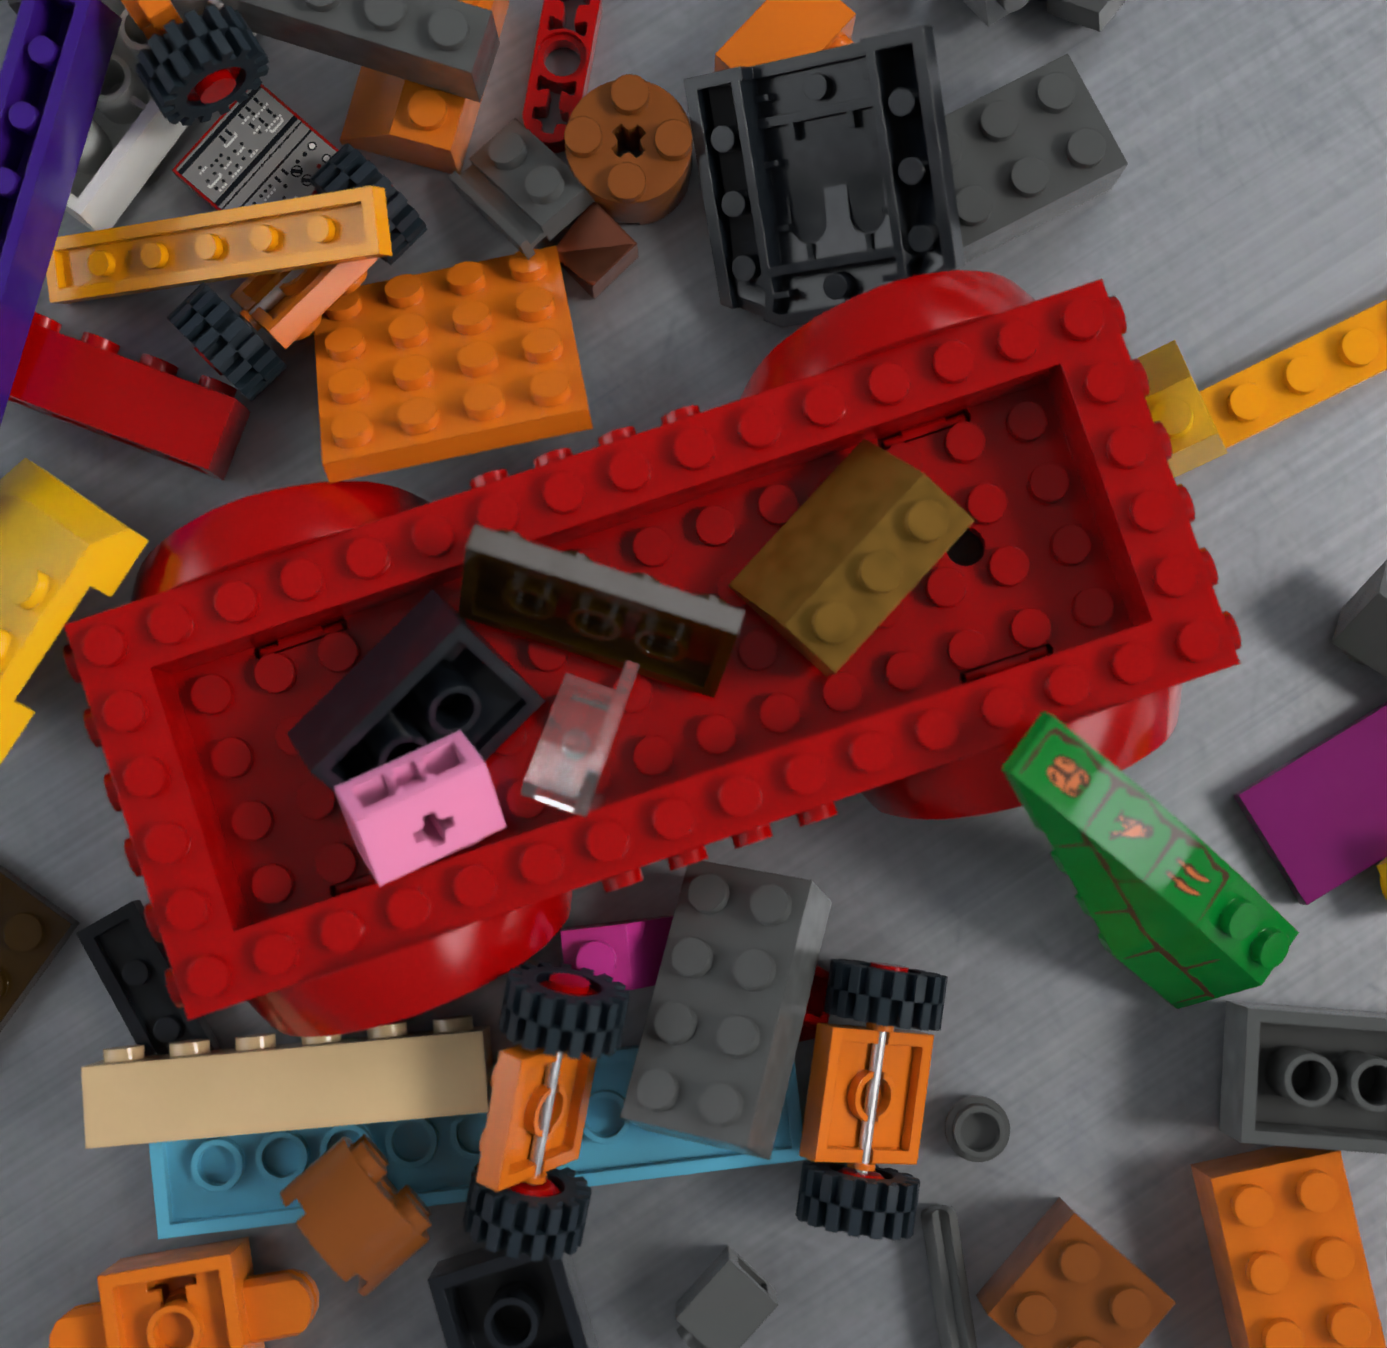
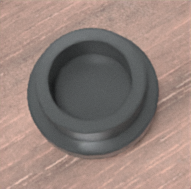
M974 1095L962 1098L951 1107L945 1119V1136L950 1147L957 1155L971 1162H985L995 1158L1004 1150L1010 1137V1123L1005 1111L999 1104L988 1097Z

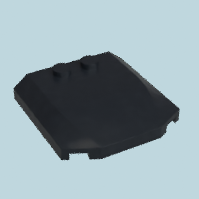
M917 26L860 39L858 43L760 65L740 66L683 79L721 305L731 309L741 308L763 317V321L779 327L806 324L829 309L878 286L920 274L959 270L965 266L932 26Z

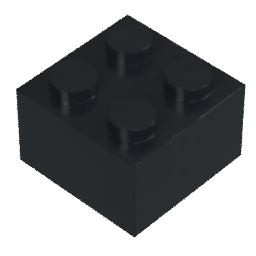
M482 1247L438 1261L428 1278V1284L447 1348H599L572 1255L563 1253L562 1259L552 1260L547 1254H543L542 1261H530L528 1254L519 1253L518 1259L506 1257L507 1250L501 1248L496 1253H493Z

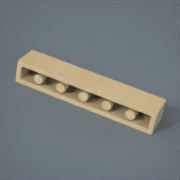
M461 1015L433 1019V1030L407 1033V1021H396L367 1029V1036L342 1038V1035L301 1037L302 1042L276 1044L275 1033H260L235 1037L236 1048L210 1050V1039H194L169 1043L170 1054L145 1056L144 1045L103 1049L104 1060L81 1067L86 1149L488 1113L493 1090L491 1086L493 1059L490 1025L473 1027L472 1015Z

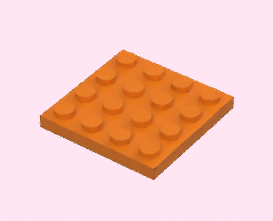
M556 245L533 249L536 254L529 260L518 251L507 256L477 262L465 261L444 269L415 275L401 274L390 280L361 285L354 292L346 296H340L322 314L321 322L314 330L322 465L329 483L593 429Z

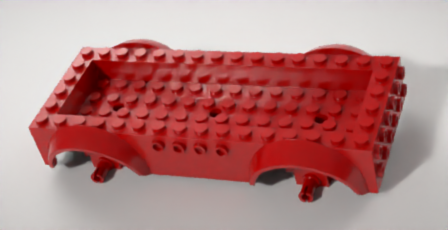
M952 270L920 274L878 286L829 309L807 322L779 343L764 358L748 381L739 400L700 412L698 405H690L673 410L660 418L662 426L638 434L634 426L610 431L597 438L599 447L573 455L571 448H561L544 453L533 460L535 468L509 476L507 469H499L481 474L469 481L470 490L431 503L411 492L387 484L369 481H339L334 483L324 481L284 487L246 496L210 510L175 530L158 544L142 562L135 579L130 603L65 624L64 627L70 644L63 647V656L67 669L77 684L82 683L90 707L83 712L87 733L97 748H103L110 773L104 775V787L107 797L116 812H123L130 837L124 841L128 864L136 877L143 876L151 901L145 905V917L148 928L156 942H164L171 968L166 970L165 979L169 995L177 1008L184 1007L187 1019L191 1020L247 1001L274 1029L297 1037L333 1036L376 1028L418 1015L450 1002L492 982L509 972L510 969L528 960L542 949L568 920L574 889L602 881L605 893L635 884L644 880L640 868L642 866L666 859L669 869L672 871L709 858L705 847L707 844L731 837L735 849L774 836L769 823L796 815L799 827L818 822L838 814L834 801L861 793L880 812L908 819L945 820L986 815L1022 807L1023 805L1001 768L1043 711L1053 715L1120 771L1134 765L1159 748L1173 733L1178 722L1182 683L1241 664L1236 650L1241 648V636L1233 616L1228 611L1222 612L1213 588V586L1218 584L1217 568L1210 552L1205 547L1199 548L1190 524L1195 521L1194 505L1186 487L1183 484L1176 485L1168 463V460L1172 458L1171 441L1162 422H1154L1145 399L1150 392L1148 377L1138 358H1130L1123 338L1127 331L1126 317L1118 298L1114 295L1108 297L1102 279L1035 300L1013 281L992 272ZM863 439H866L924 473L974 519V522L966 530L978 537L982 544L983 552L978 562L973 565L962 566L953 562L946 551L836 673L825 676L732 591L728 585ZM474 524L494 531L500 529L513 531L524 537L528 542L556 551L578 552L589 557L594 563L625 573H644L652 576L663 585L694 595H713L723 600L728 606L745 611L736 642L714 698L465 619L543 697L545 702L485 760L506 827L484 837L473 846L460 848L382 886L378 885L357 850L335 791L310 773L287 735L432 589L459 613L465 547Z

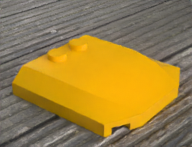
M27 458L20 461L0 479V765L35 713L30 707L18 702L16 697L89 587L91 586L112 597L149 541Z

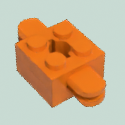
M249 1236L120 1258L97 1276L100 1295L99 1302L74 1306L55 1322L50 1333L49 1348H265L264 1341L298 1336L315 1317L319 1307L320 1293L315 1281L303 1270L287 1269L254 1275Z

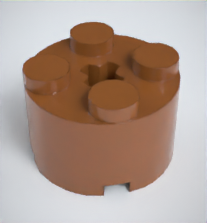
M634 74L622 75L614 81L602 84L590 91L579 101L569 118L564 132L568 166L577 181L586 188L594 202L598 203L618 224L619 222L639 223V225L651 224L669 215L681 203L687 193L693 166L692 130L689 119L681 104L665 89L645 81L640 76ZM624 150L630 152L635 150L641 151V155L637 158L629 152L619 157V153Z
M363 1134L355 1142L343 1136L280 1191V1197L285 1207L297 1198L306 1212L295 1222L301 1232L325 1262L346 1283L354 1275L358 1274L360 1280L357 1292L366 1297L430 1240L427 1229L432 1225L429 1220L432 1213L408 1184L399 1191L386 1176L388 1171L385 1167L389 1165L388 1160L367 1135Z

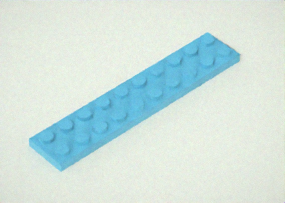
M639 1045L619 1047V1050L615 1049V1053L610 1056L602 1053L601 1058H597L579 1157L574 1161L557 1167V1169L561 1170L568 1167L576 1171L575 1177L583 1176L588 1181L587 1187L807 1160L799 1156L803 1125L795 1061L789 1079L771 1159L768 1160L650 1132L620 1118ZM493 1062V1070L497 1062ZM488 1113L149 1143L158 1240L295 1223L306 1212L297 1198L285 1207L280 1197V1191L343 1136L355 1142L363 1134L367 1135L389 1162V1165L385 1167L388 1171L386 1174L387 1178L398 1191L408 1184L427 1207L466 1202L471 1173L474 1170V1166L480 1161L479 1142L482 1132L486 1127Z

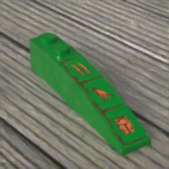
M1043 711L1001 769L1035 828L1045 833L1053 848L1050 855L1058 869L1070 877L1078 892L1074 897L1082 911L1093 918L1100 930L1097 937L1104 949L1176 1009L1262 986L1272 970L1285 959L1291 943L1299 932L1239 873L1158 801L1053 715Z

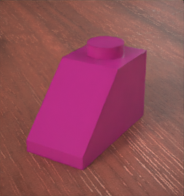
M674 915L565 927L560 931L563 963L572 965L571 969L580 971L584 967L594 970L593 975L606 974L613 977L612 982H621L625 985V990L655 986Z

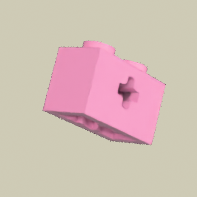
M461 730L333 787L357 850L379 886L419 869L460 848L473 846L484 837L506 827L486 763Z

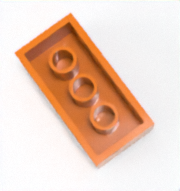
M1272 1146L1190 1164L1232 1348H1387L1340 1150Z

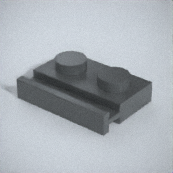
M516 118L469 158L472 165L459 175L454 171L448 176L457 192L528 260L536 254L532 249L545 237L549 241L553 239L594 202L586 188L574 177L570 167L528 129L526 130L525 126Z

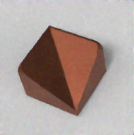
M595 202L583 211L557 244L560 265L593 299L603 292L639 257L637 243Z

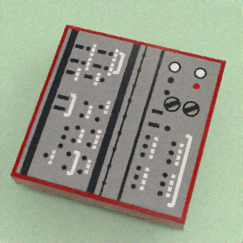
M261 84L257 90H247L246 93L249 98L241 104L234 101L229 106L231 111L221 115L172 169V172L178 179L215 211L317 195L315 187L309 180L339 150Z

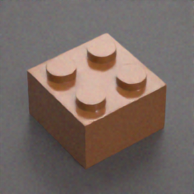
M1060 1197L976 1294L987 1315L1024 1348H1138L1176 1304L1154 1280Z

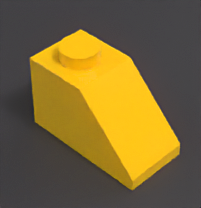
M1173 340L1138 357L1149 381L1150 392L1145 399L1154 422H1162L1171 441L1172 458L1168 460L1173 477L1180 476L1227 454L1228 452L1176 341Z

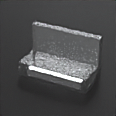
M626 660L616 690L568 673L565 674L524 779L521 795L584 817L587 816L625 711L639 664Z

